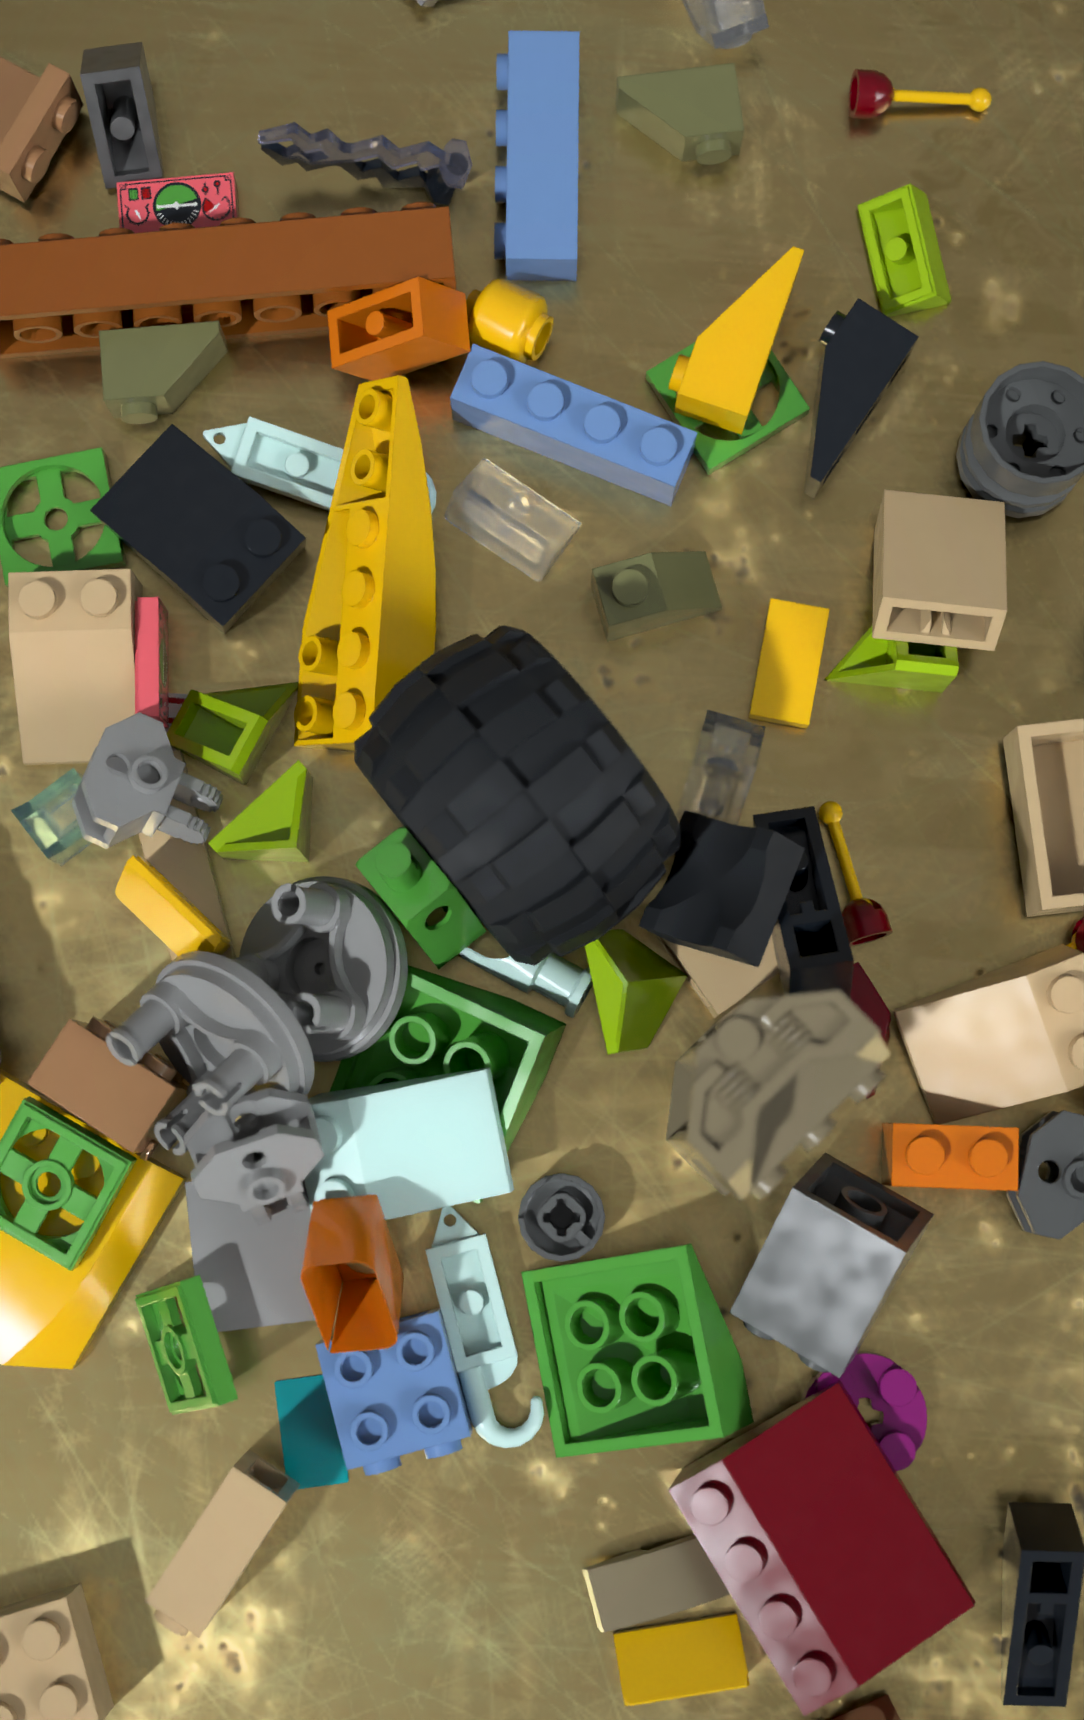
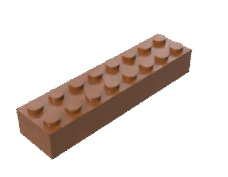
M414 202L403 206L400 211L376 212L374 209L367 207H355L343 211L341 216L316 218L315 215L310 213L295 212L284 215L280 221L256 223L249 218L237 217L226 219L220 223V226L195 228L187 223H170L162 226L159 231L135 233L125 228H110L101 231L99 236L74 238L68 234L51 233L41 236L38 242L15 244L12 241L0 239V359L100 350L99 331L219 321L226 339L329 331L328 310L418 276L457 290L449 206L437 207L429 202Z

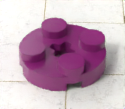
M858 1351L840 1378L830 1372H818L815 1377L811 1378L804 1389L801 1401L840 1379L857 1408L859 1399L868 1398L870 1399L871 1408L880 1411L879 1422L871 1423L869 1428L894 1469L900 1471L911 1465L925 1437L927 1408L924 1396L909 1372L886 1356L873 1352Z

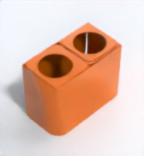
M373 1194L313 1201L300 1278L327 1351L329 1349L338 1301L339 1307L330 1354L379 1350L392 1347L398 1340L404 1274L378 1196ZM347 1263L365 1264L371 1267L375 1273L357 1272L350 1268Z

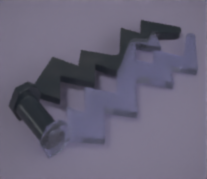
M296 122L261 130L258 133V143L261 144V150L282 166L298 163L305 171L339 166L357 180L376 177L383 188H425L431 203L441 207L449 206L455 188L462 189L472 167L467 141L454 138L442 150L429 141L399 148L383 135L355 143H346L328 128L310 134ZM292 141L294 144L285 147L279 144V142ZM376 157H378L377 159H373V160H369V161H364V162L362 161V160H367V159H371V158H376ZM413 164L418 165L416 167L404 169L401 171L396 170L398 168L406 167Z

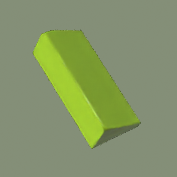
M910 183L857 205L882 313L887 317L940 307L950 303V291L926 194Z

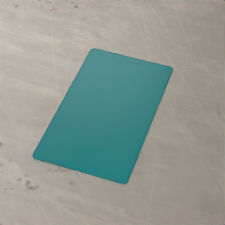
M323 1374L276 1381L274 1385L285 1474L300 1483L298 1489L347 1483L349 1481L348 1470Z

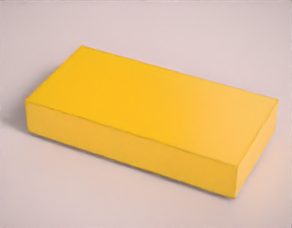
M770 598L748 718L808 728L830 609Z

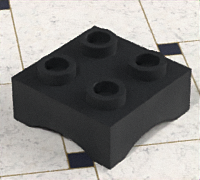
M684 810L679 822L680 848L675 852L673 865L665 884L657 896L646 906L639 926L671 943L759 967L805 848L774 830L735 825Z

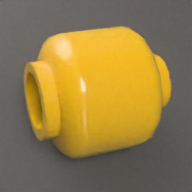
M503 278L492 280L482 291L474 289L466 299L470 347L474 343L522 363H525L528 359L536 361L541 356L549 341L554 324L553 317L548 315V305L543 296Z

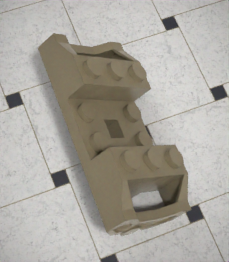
M840 990L746 1000L719 1019L675 1062L666 1141L721 1195L727 1196L731 1193L735 1199L743 1201L752 1193L758 1200H761L787 1175L788 1171L780 1163L799 1144L807 1152L812 1150L837 1125V1122L830 1114L848 1096L857 1104L884 1079L886 1075L878 1066L890 1055V1052L878 1034L880 1030Z

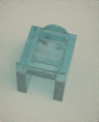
M74 768L33 799L11 810L47 859L60 866H63L92 843L83 839L72 806L73 798L83 777Z

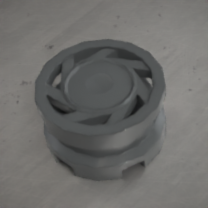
M557 1173L544 1176L530 1186L521 1200L518 1221L521 1235L530 1249L545 1259L564 1262L578 1259L594 1248L603 1232L605 1213L602 1200L592 1185L576 1175Z

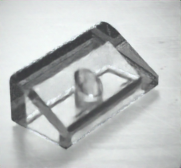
M485 457L454 489L444 514L446 520L538 582L547 575L582 524Z

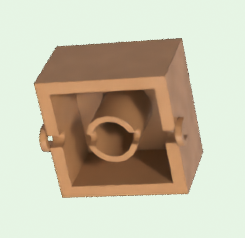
M94 1016L89 1023L69 1019L27 1084L130 1152L142 1153L140 1158L147 1161L160 1144L154 1133V1125L159 1120L164 1119L187 1097L188 1086L181 1082L183 1076L177 1071L170 1060L158 1053H155V1055L150 1052L145 1053L142 1059L134 1066H127L113 1056L106 1044V1036L113 1029L118 1028V1026L110 1021L104 1020L103 1022Z

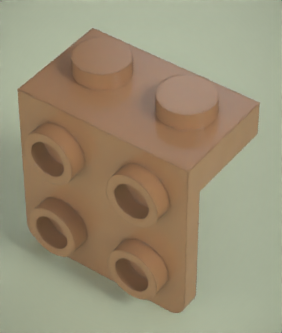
M0 57V190L24 203L35 185L45 175L50 160L65 135L74 127L84 106L71 75L50 63L39 78Z

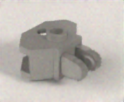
M139 712L105 728L75 793L72 806L83 839L106 849L138 833L152 837L156 830L198 845V843L203 844L206 842L211 827L204 820L170 805L173 798L203 811L216 812V810H219L223 795L221 791L217 790V787H213L211 784H206L204 781L184 773L186 763L174 757L163 722Z
M266 1088L242 1096L225 1116L219 1117L205 1110L184 1135L185 1145L194 1162V1169L190 1172L191 1179L200 1199L239 1204L242 1212L250 1210L257 1225L271 1221L272 1208L270 1203L283 1198H287L289 1205L292 1206L296 1213L309 1208L302 1181L321 1161L324 1153L314 1112L306 1094ZM245 1113H251V1114L244 1115V1116H242L241 1118H239L237 1121H235L238 1116H240V1115H242V1114H245Z

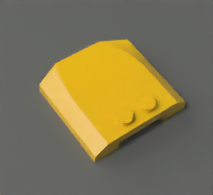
M0 1069V1141L22 1100L31 1096L137 1158L79 1266L73 1271L0 1230V1364L7 1366L74 1369L78 1366L187 1178L152 1157L144 1161L140 1158L142 1153L130 1152L73 1113L33 1091L28 1084ZM49 1129L35 1130L21 1137L13 1148L38 1162L48 1159L60 1135ZM83 1149L71 1171L74 1176V1183L98 1197L104 1187L102 1167L96 1156ZM45 1172L38 1179V1187L44 1195L54 1196L59 1192L61 1182L56 1174ZM1 1173L0 1185L2 1196L8 1210L15 1218L25 1201L22 1184ZM59 1207L49 1211L38 1233L47 1236L68 1235L80 1230L84 1221Z

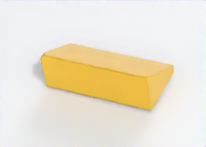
M133 855L126 862L115 889L117 898L177 956L191 951H205L222 955L231 946L229 943L231 940L149 861L140 856L135 857Z
M736 1612L613 1632L624 1706L640 1705L750 1686Z

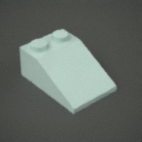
M490 1067L319 1093L308 1099L314 1112L324 1153L321 1161L304 1179L311 1212L313 1201L376 1194L385 1220L511 1193L514 1190Z

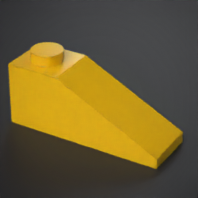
M793 246L706 328L697 337L690 357L679 354L668 389L678 392L675 413L742 435L804 254L803 249Z

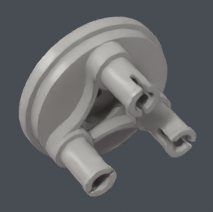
M330 876L310 877L293 884L281 885L252 919L243 938L239 957L231 959L256 974L286 1003L300 1023L308 1039L315 1062H332L351 1058L378 1041L392 1024L399 1011L408 977V958L405 940L398 921L390 908L376 893L366 886L348 879Z
M191 951L177 956L160 972L155 985L142 996L140 1007L118 1028L113 1029L106 1036V1044L110 1052L116 1059L127 1066L136 1065L143 1055L159 1042L170 1062L190 1084L187 1087V1097L164 1119L159 1120L154 1125L155 1136L166 1150H169L177 1140L179 1141L173 1148V1154L183 1155L188 1150L185 1145L184 1135L205 1110L219 1117L225 1116L242 1096L266 1088L307 1095L314 1081V1059L308 1039L300 1023L286 1003L267 983L249 969L227 957L211 952Z

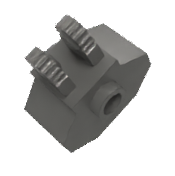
M1065 1110L1060 1112L1050 1111L1020 1134L1018 1191H1007L1006 1196L1023 1231L1060 1240L1084 1222V1115ZM1042 1162L1048 1167L1046 1178L1043 1181L1038 1174V1168Z

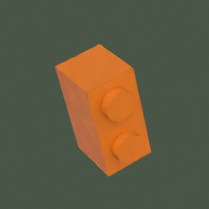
M419 276L327 311L332 369L374 381L396 375L401 376L471 352L465 293Z
M882 1123V1185L1018 1191L1019 1128Z

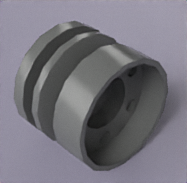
M1045 361L1019 364L997 377L961 432L956 453L960 478L974 499L1005 502V515L1014 518L1042 515L1063 502L1084 475L1083 377L1066 366Z

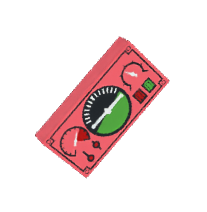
M234 172L116 182L120 228L132 230L135 233L159 231L162 226L170 223H187L195 228L220 226V223L226 219L239 217Z
M137 597V601H135V714L139 712L163 722L164 728H169L168 610L159 597Z

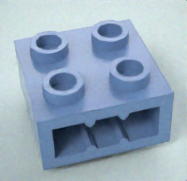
M440 1307L401 1317L398 1340L395 1345L387 1349L330 1354L333 1336L330 1339L328 1351L323 1339L315 1344L347 1470L363 1466L365 1476L375 1475L400 1467L402 1465L401 1455L424 1449L426 1459H432L463 1449L460 1439L470 1437L473 1428Z

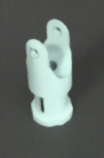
M468 947L459 953L463 959L522 992L528 994L533 990L565 1007V1015L574 1018L593 985L589 967L583 969L553 952L536 966L515 962L511 956L503 959L485 957Z

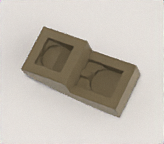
M695 1534L648 1551L636 1549L582 1569L600 1632H608L644 1623L730 1595Z

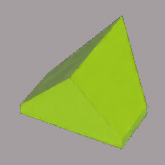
M871 626L824 680L942 693L957 677L959 668L957 647L872 638Z
M298 682L204 694L191 689L166 733L171 747L246 786L298 691Z
M299 760L208 842L212 849L223 859L309 862L313 777L307 768Z
M609 930L601 938L585 945L608 1055L648 1048L688 976L625 930Z

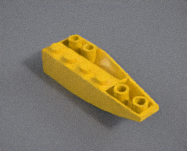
M400 375L358 385L302 628V641L298 654L300 664L298 694L294 710V746L354 751V741L372 728L369 717L392 687L434 654L436 635V569L431 505L422 443L408 378Z

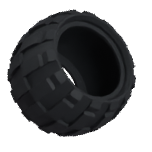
M505 625L498 626L484 638L478 634H473L435 652L392 687L369 717L372 728L354 741V762L403 826L406 827L454 885L470 909L515 962L536 966L552 952L563 957L601 938L641 905L665 874L666 868L663 862L680 848V825L678 819L645 766L610 720L571 674L540 642L522 629Z

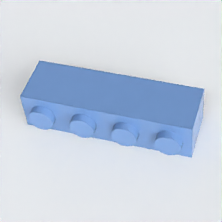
M508 31V53H497V90H508L507 110L496 109V146H507V166H495V203H506V223L494 224V259H506L507 280L577 281L580 31Z
M473 343L470 349L471 352L467 356L450 396L453 420L672 506L693 455L698 432Z

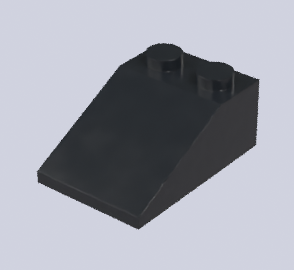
M173 424L160 435L90 509L94 516L223 634L236 623L305 549L306 537L263 497Z

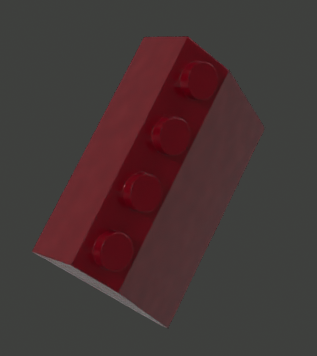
M840 1379L682 1468L668 1489L803 1716L860 1687L975 1606V1599Z

